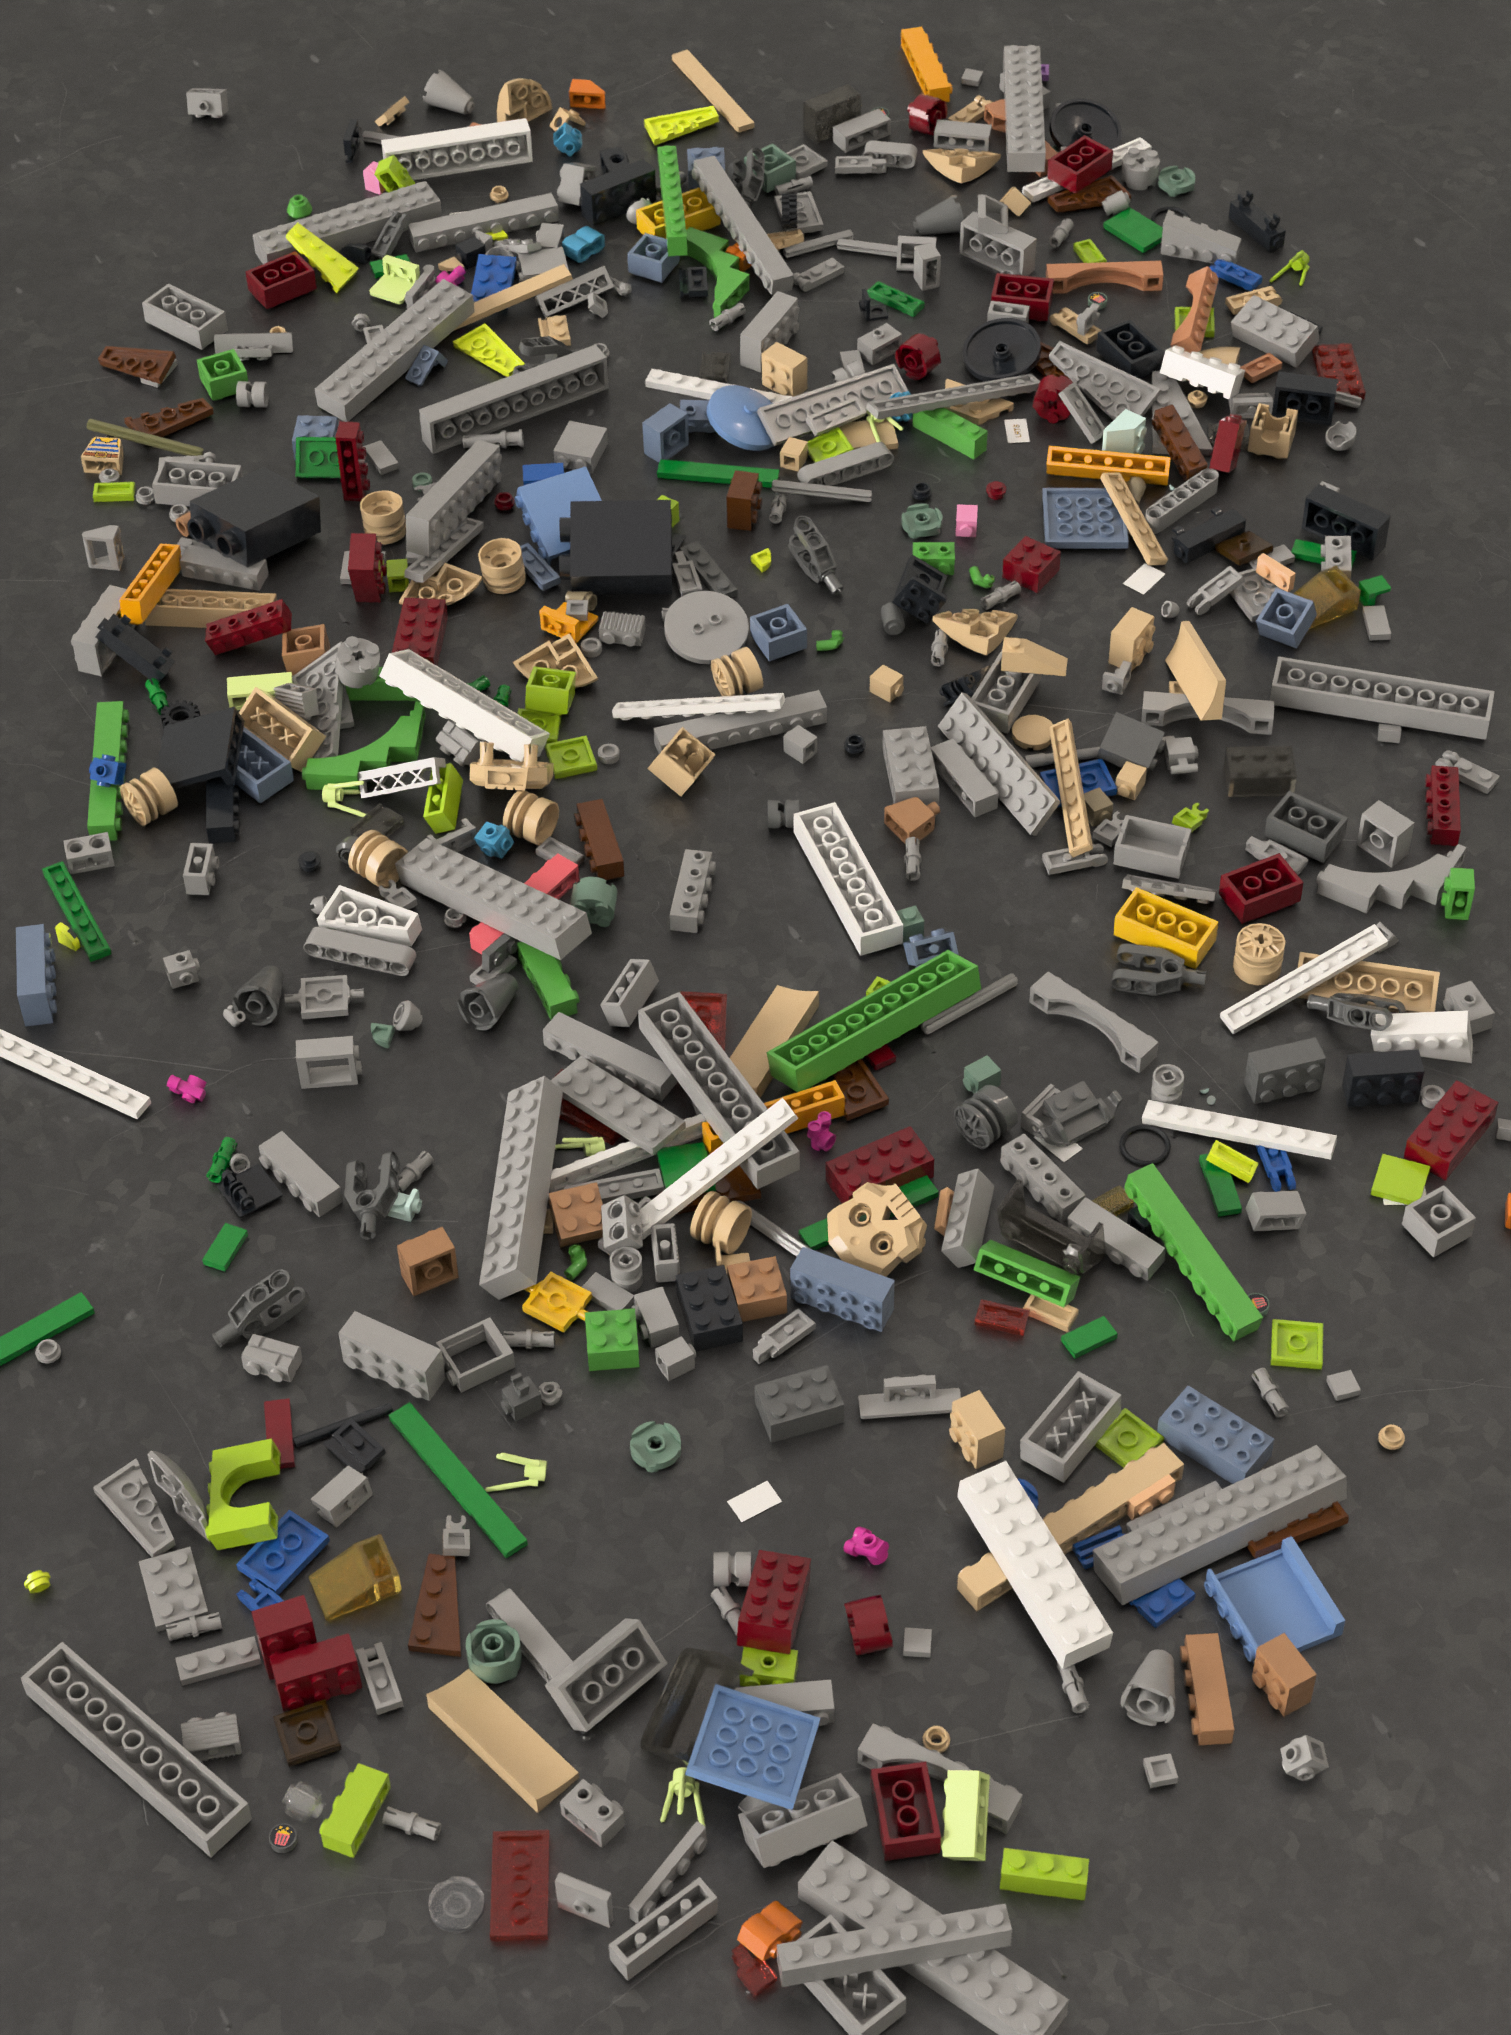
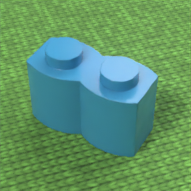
M585 226L579 229L576 234L566 237L562 242V247L566 256L581 263L586 261L591 255L601 251L605 247L604 235Z

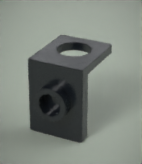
M862 289V300H859V307L866 321L888 318L889 315L885 305L870 306L867 290ZM880 310L882 314L875 315L872 311Z

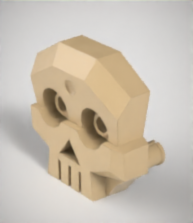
M480 742V759H477V762L470 763V781L475 785L485 786L487 789L498 788L524 791L525 789H543L553 778L554 763L537 761L538 745L524 744V761L517 762L510 759H493L494 742Z
M867 1182L853 1192L852 1199L837 1206L827 1214L828 1241L840 1259L885 1277L901 1261L908 1263L921 1253L922 1248L926 1244L924 1235L927 1224L896 1183L894 1185L882 1186ZM891 1212H893L898 1220H889ZM862 1215H867V1219L864 1222L859 1221ZM883 1243L888 1244V1247L885 1250L880 1249Z

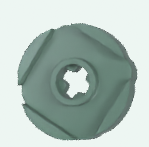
M1169 166L1160 171L1158 185L1162 190L1168 192L1169 196L1176 197L1178 194L1194 190L1195 174L1186 167L1182 170L1178 169V166Z
M922 503L911 505L907 508V512H903L902 527L908 532L909 537L916 539L940 533L943 516L938 508L935 507L934 510L929 508V504Z
M649 1421L638 1426L633 1431L630 1441L631 1456L638 1465L646 1468L648 1472H657L659 1469L667 1468L681 1456V1437L672 1425L665 1422L664 1425L655 1424V1421ZM652 1442H654L655 1444L661 1443L660 1448H658V1449H653V1448H651V1443H652Z

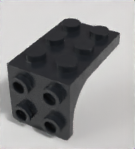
M912 554L908 559L892 603L928 624L947 601V596L941 593L947 575Z

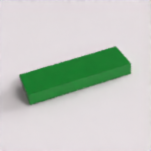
M879 281L867 290L870 298L912 317L925 308V302Z
M1299 539L1295 540L1291 551L1295 559L1319 564L1325 562V557H1321V544ZM1351 550V568L1353 567L1357 551Z
M1208 1154L1200 1155L1199 1162L1217 1216L1242 1213V1206L1231 1173L1207 1161Z

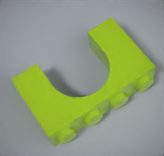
M272 1439L213 1450L212 1461L209 1462L211 1482L208 1483L210 1504H207L209 1525L206 1526L205 1532L208 1541H212L217 1550L277 1539L278 1516L270 1502L241 1508L229 1506L232 1495L244 1483L280 1474L281 1453Z

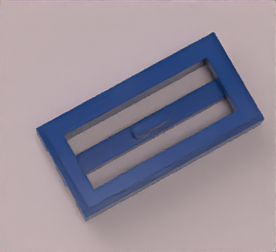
M1119 1525L1073 1544L1072 1550L1084 1570L1094 1566L1093 1557L1085 1559V1557L1093 1554V1549L1125 1534H1122V1529Z

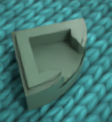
M371 1023V1033L374 1041L384 1048H389L395 1032L394 1026Z

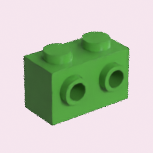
M913 542L914 556L945 575H954V542Z
M1450 868L1449 877L1444 879V890L1446 892L1441 894V906H1445V919L1468 920L1475 891L1474 869Z

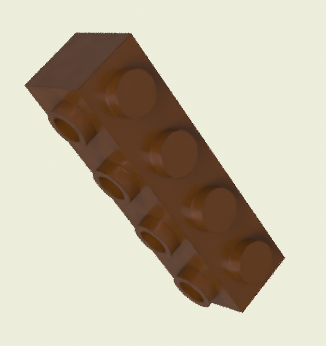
M1171 404L1155 410L1152 426L1184 481H1188L1202 470L1207 469L1208 464L1174 405Z
M603 799L576 804L577 813H574V821L576 827L580 826L581 828L579 829L581 842L586 843L584 845L585 855L587 858H591L589 860L591 873H596L598 878L605 880L623 877L624 861Z

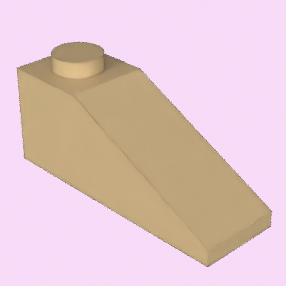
M1004 637L1001 671L1066 676L1068 658L1027 639Z

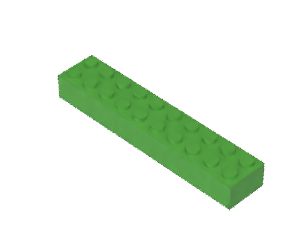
M950 950L941 953L766 1052L771 1076L796 1092L809 1089L815 1084L826 1080L829 1076L845 1069L848 1065L864 1058L869 1053L899 1038L902 1034L918 1027L923 1022L981 990L978 966Z

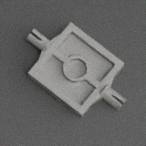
M347 975L301 978V988L298 994L284 995L285 1004L299 1003L302 1019L349 1016V1003L351 999L365 998L364 988L350 989Z

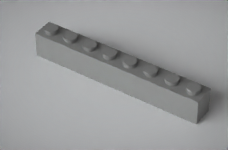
M552 193L411 223L408 225L409 240L416 253L457 244L473 236L476 237V230L483 233H498L503 229L507 233L538 226L541 223L559 221L558 205Z
M817 690L785 698L782 708L775 712H767L766 710H758L755 713L737 711L734 714L721 712L654 728V744L660 754L681 727H683L708 749L712 750L785 733L797 725L807 728L827 723V706L820 691Z
M1005 1903L777 1944V1963L782 1987L1011 1946L1012 1927Z

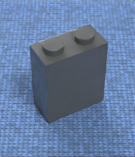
M1116 712L1100 746L1097 757L1119 767H1123L1126 761L1147 768V775L1148 770L1153 772L1158 760L1154 757L1157 752L1161 754L1166 741L1162 740L1165 732Z

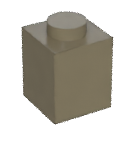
M1100 787L1084 793L1088 822L1093 827L1100 825L1105 819L1112 820L1113 803Z

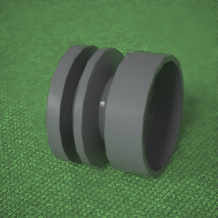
M985 1085L972 1098L965 1100L963 1104L956 1107L954 1110V1120L960 1133L968 1142L975 1147L985 1149L995 1142L1000 1135H1004L1018 1123V1114L1010 1098L1001 1089L993 1085Z

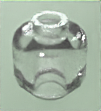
M300 1781L297 1784L292 1783L281 1802L285 1805L284 1812L301 1823L309 1822L312 1817L317 1820L325 1807V1804L321 1802L323 1798L322 1791L305 1781Z

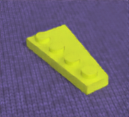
M714 106L644 119V126L655 146L719 122V115Z
M298 222L287 232V240L301 255H305L309 259L308 263L313 268L316 267L321 272V277L326 282H330L336 294L357 273L359 269L357 266Z
M485 323L453 341L454 348L506 377L513 374L515 366L525 365Z

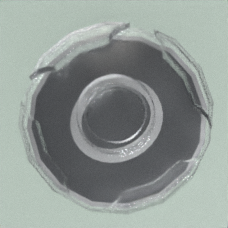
M454 1876L443 1883L441 1881L429 1895L428 1909L430 1918L438 1928L446 1932L460 1933L468 1931L478 1924L484 1914L485 1900L483 1892L476 1882L467 1877Z

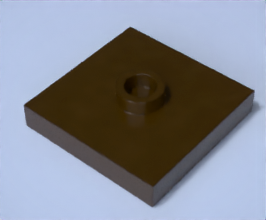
M1251 531L1215 544V549L1218 553L1239 566L1258 559L1263 553L1267 555L1274 552L1272 544Z
M326 1699L273 1716L288 1767L342 1749Z

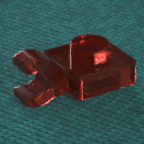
M742 1944L732 1949L733 1955L731 1958L740 1967L737 1970V1976L754 1997L777 1981V1974L766 1961H762L758 1957L753 1959Z

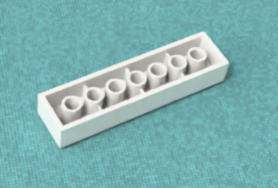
M526 118L381 140L383 159L394 155L401 165L407 169L413 180L533 162L531 132Z
M409 649L389 653L380 673V677L386 680V684L400 688L406 696L420 700L421 705L435 709L441 717L455 721L459 728L473 732L476 738L494 742V749L508 753L509 757L514 761H524V744L538 745L537 757H539L550 735L547 731Z
M834 802L795 813L794 834L860 956L902 944L903 923L837 804Z
M1007 1461L961 1480L957 1495L958 1499L1061 1668L1065 1669L1108 1649L1113 1635L1112 1630Z

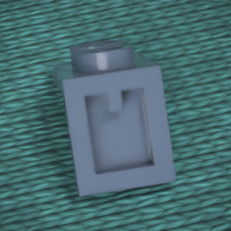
M423 345L405 378L418 386H422L432 367H436L438 364L445 368L448 360L439 351Z

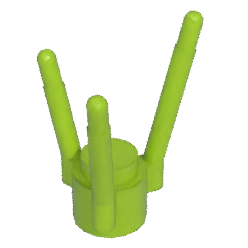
M1303 250L1298 252L1269 282L1272 283L1292 267L1296 271L1303 270L1299 283L1300 286H1303L1307 271L1310 268L1307 265L1310 260L1308 254Z

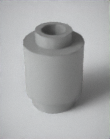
M1121 190L1105 198L1102 205L1108 216L1111 214L1115 215L1129 208L1128 203L1131 200L1127 192L1123 193Z

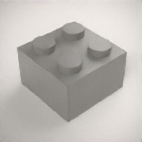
M1378 800L1362 813L1357 846L1392 868L1409 854L1414 822Z
M1443 1185L1407 1205L1402 1225L1435 1257L1471 1237L1476 1217Z

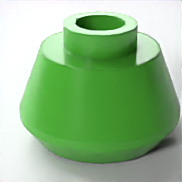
M295 195L290 199L287 213L292 218L304 219L311 214L312 206L306 197Z

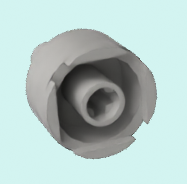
M1130 148L1123 157L1121 181L1126 182L1127 187L1134 190H1146L1150 185L1154 187L1158 183L1160 165L1157 151Z
M350 636L339 646L335 672L344 685L351 688H362L363 685H371L378 677L380 663L378 645L366 639Z

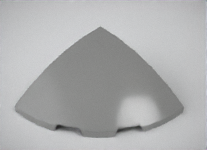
M151 1450L148 1453V1458L155 1483L172 1498L175 1512L208 1541L205 1528L209 1525V1517L196 1487L186 1473L171 1458Z

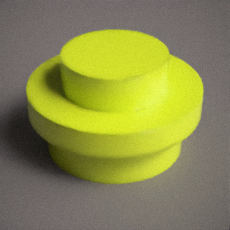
M42 1570L34 1571L27 1576L24 1586L32 1594L39 1593L51 1585L49 1582L51 1577L48 1572H42Z

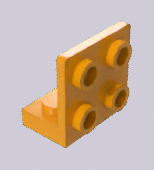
M563 602L557 610L547 606H543L539 610L542 630L561 638L570 634L575 643L598 621V616L588 612L587 621H579L566 615L567 602Z

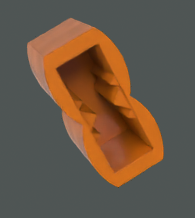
M774 1901L760 1913L750 1917L742 1925L737 1940L762 1961L771 1957L776 1958L777 1944L797 1941L802 1934L800 1928L803 1921L780 1902Z

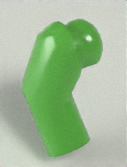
M977 566L969 569L971 579L975 585L986 589L993 586L995 582L993 575L986 574L984 577L981 576Z
M833 630L831 633L832 638L829 640L816 641L817 651L835 650L844 641V637H842L843 632L841 630Z
M578 1244L572 1245L568 1250L572 1264L564 1271V1274L569 1280H574L587 1266L586 1253Z

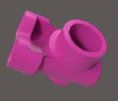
M458 265L450 274L443 271L437 276L435 283L438 284L442 279H445L458 286L465 280V269Z
M171 1075L168 1079L167 1087H169V1091L182 1094V1099L194 1104L196 1100L200 1102L204 1100L206 1095L204 1088L207 1082L193 1075H189L187 1081Z
M820 1112L818 1119L808 1124L807 1137L811 1139V1146L814 1150L820 1151L822 1149L827 1152L835 1144L836 1135L829 1131V1125H831V1114L829 1112Z
M861 1526L854 1530L853 1537L844 1544L845 1553L855 1557L858 1555L866 1556L873 1565L883 1563L888 1557L889 1544L872 1534L871 1530Z

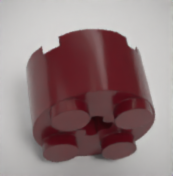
M920 94L914 102L908 105L907 111L910 113L909 128L912 130L934 135L937 120L947 118V104L940 98Z
M918 333L899 346L895 352V359L900 369L903 368L907 372L905 374L907 377L920 380L941 364L937 340L934 337Z
M1054 375L1044 377L1039 382L1034 397L1033 408L1049 423H1057L1066 419L1071 414L1058 394L1073 382L1062 375L1060 377H1053Z
M881 1594L844 1603L856 1656L893 1647Z

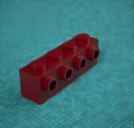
M340 421L335 440L343 499L346 501H362L366 491L370 490V479L367 478L368 463H365L366 447H363L364 431H361L359 422Z
M280 599L206 624L205 642L214 655L291 631L292 613L284 600Z
M1432 765L1430 774H1426L1425 787H1429V790L1426 791V803H1429L1426 809V819H1430V822H1427L1426 834L1430 835V844L1457 846L1461 832L1459 767Z

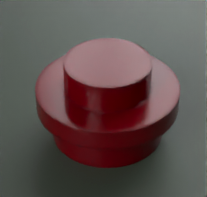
M999 481L991 482L986 486L989 498L994 500L1002 499L1007 489L1005 484Z
M501 492L495 498V507L504 511L509 510L515 505V499L509 492Z

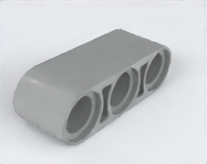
M869 141L865 145L863 156H872L873 159H886V167L912 168L915 165L918 151L912 144Z

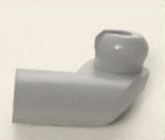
M229 1005L227 1009H224L223 1016L233 1027L239 1026L246 1018L244 1012H235L233 1005Z

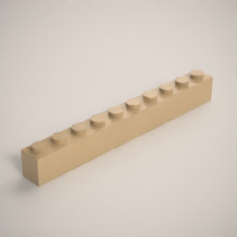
M1165 1443L1157 1448L1152 1447L1140 1459L1130 1461L1118 1473L1108 1475L1101 1484L1096 1487L1091 1486L1076 1500L1071 1499L1062 1509L1046 1515L1043 1521L1065 1555L1072 1550L1073 1544L1096 1535L1127 1515L1128 1500L1170 1474L1176 1482L1181 1480L1184 1463ZM991 1552L985 1554L973 1566L963 1568L958 1575L957 1589L976 1611L1013 1588Z

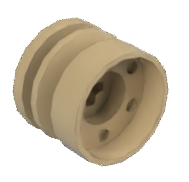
M382 490L370 493L362 499L360 509L365 533L376 534L378 542H381L383 545L399 541L405 536L406 520L402 497L399 494Z
M499 538L485 543L480 548L478 557L484 586L489 591L495 594H508L523 586L526 580V573L521 548L517 542L511 539Z
M748 647L733 651L731 659L727 655H723L721 659L711 660L712 675L722 696L743 695V690L750 694L763 688L761 670L755 656Z
M152 768L141 774L140 781L134 778L129 783L127 782L120 786L121 797L131 816L142 826L147 825L151 820L157 819L158 813L164 815L178 806L177 797L171 784L157 768Z
M518 790L507 804L503 816V826L509 829L510 835L518 838L524 837L526 841L540 846L549 836H552L559 818L558 804L543 797L538 798L537 795L526 790Z
M369 830L364 832L353 844L349 853L348 863L350 869L360 874L363 878H367L378 887L382 885L387 889L389 888V880H393L395 883L399 880L395 863L407 854L408 851L395 841H391L387 836L382 835L379 831Z
M1257 923L1244 927L1238 933L1233 962L1235 974L1248 984L1267 985L1274 982L1280 976L1286 943L1284 935L1277 928L1268 924Z
M709 1191L700 1201L694 1213L690 1226V1235L693 1239L701 1240L704 1244L713 1242L714 1248L715 1241H719L720 1251L726 1254H733L742 1244L748 1232L752 1219V1209L738 1201L730 1203L728 1197L721 1196L715 1191Z

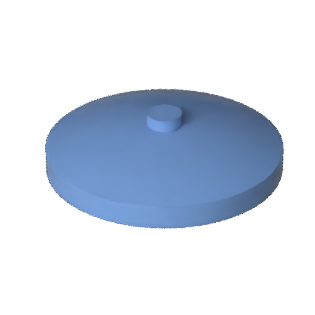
M738 385L721 387L712 394L707 404V417L711 426L723 439L737 447L752 451L766 450L774 446L757 413L759 408L773 404L768 398L753 389Z

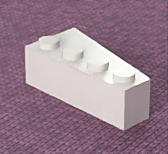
M1173 346L1166 350L1160 370L1161 374L1180 381L1188 379L1191 385L1195 387L1206 386L1209 392L1214 394L1216 392L1224 393L1223 397L1227 399L1239 393L1245 373L1244 369H1240V365L1234 363L1227 365L1221 363L1222 360L1215 357L1208 359L1199 352H1185V349L1180 346Z
M341 885L337 887L317 918L319 927L406 946H412L422 931L418 913Z
M1468 1011L1391 1013L1393 1020L1388 1028L1383 1031L1371 1030L1374 1051L1388 1052L1419 1049L1421 1057L1472 1063L1473 1039ZM1377 1014L1375 1017L1376 1022L1379 1025H1385V1016Z

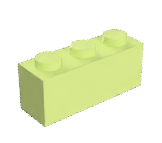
M292 672L228 677L227 696L229 707L241 710L255 687L275 697V687L286 683H293Z
M948 1770V1777L944 1783L946 1807H944L942 1813L943 1822L945 1823L944 1835L941 1838L943 1857L954 1861H985L990 1775L981 1771Z

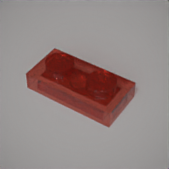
M981 1299L975 1317V1325L1024 1336L1030 1310Z

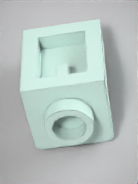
M413 1189L410 1195L398 1192V1197L387 1216L411 1222L415 1213L418 1214L421 1210L422 1200L419 1198V1191Z

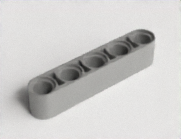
M876 442L806 465L798 471L797 478L801 483L833 486L889 467L894 461V455L883 442Z
M1211 468L1204 469L1151 505L1146 510L1145 519L1154 534L1160 533L1217 492L1219 473Z
M314 927L304 944V950L310 956L398 976H406L409 973L417 956L414 949L406 945L323 927Z
M511 1589L505 1590L486 1603L488 1612L493 1619L507 1622L508 1626L514 1627L518 1632L521 1652L547 1683L573 1662Z

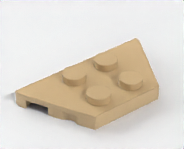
M946 379L945 389L964 386V384ZM992 398L982 402L976 401L965 405H953L946 409L976 425H980L989 419L999 417V412L1004 410L1012 411L1014 403L1002 398Z

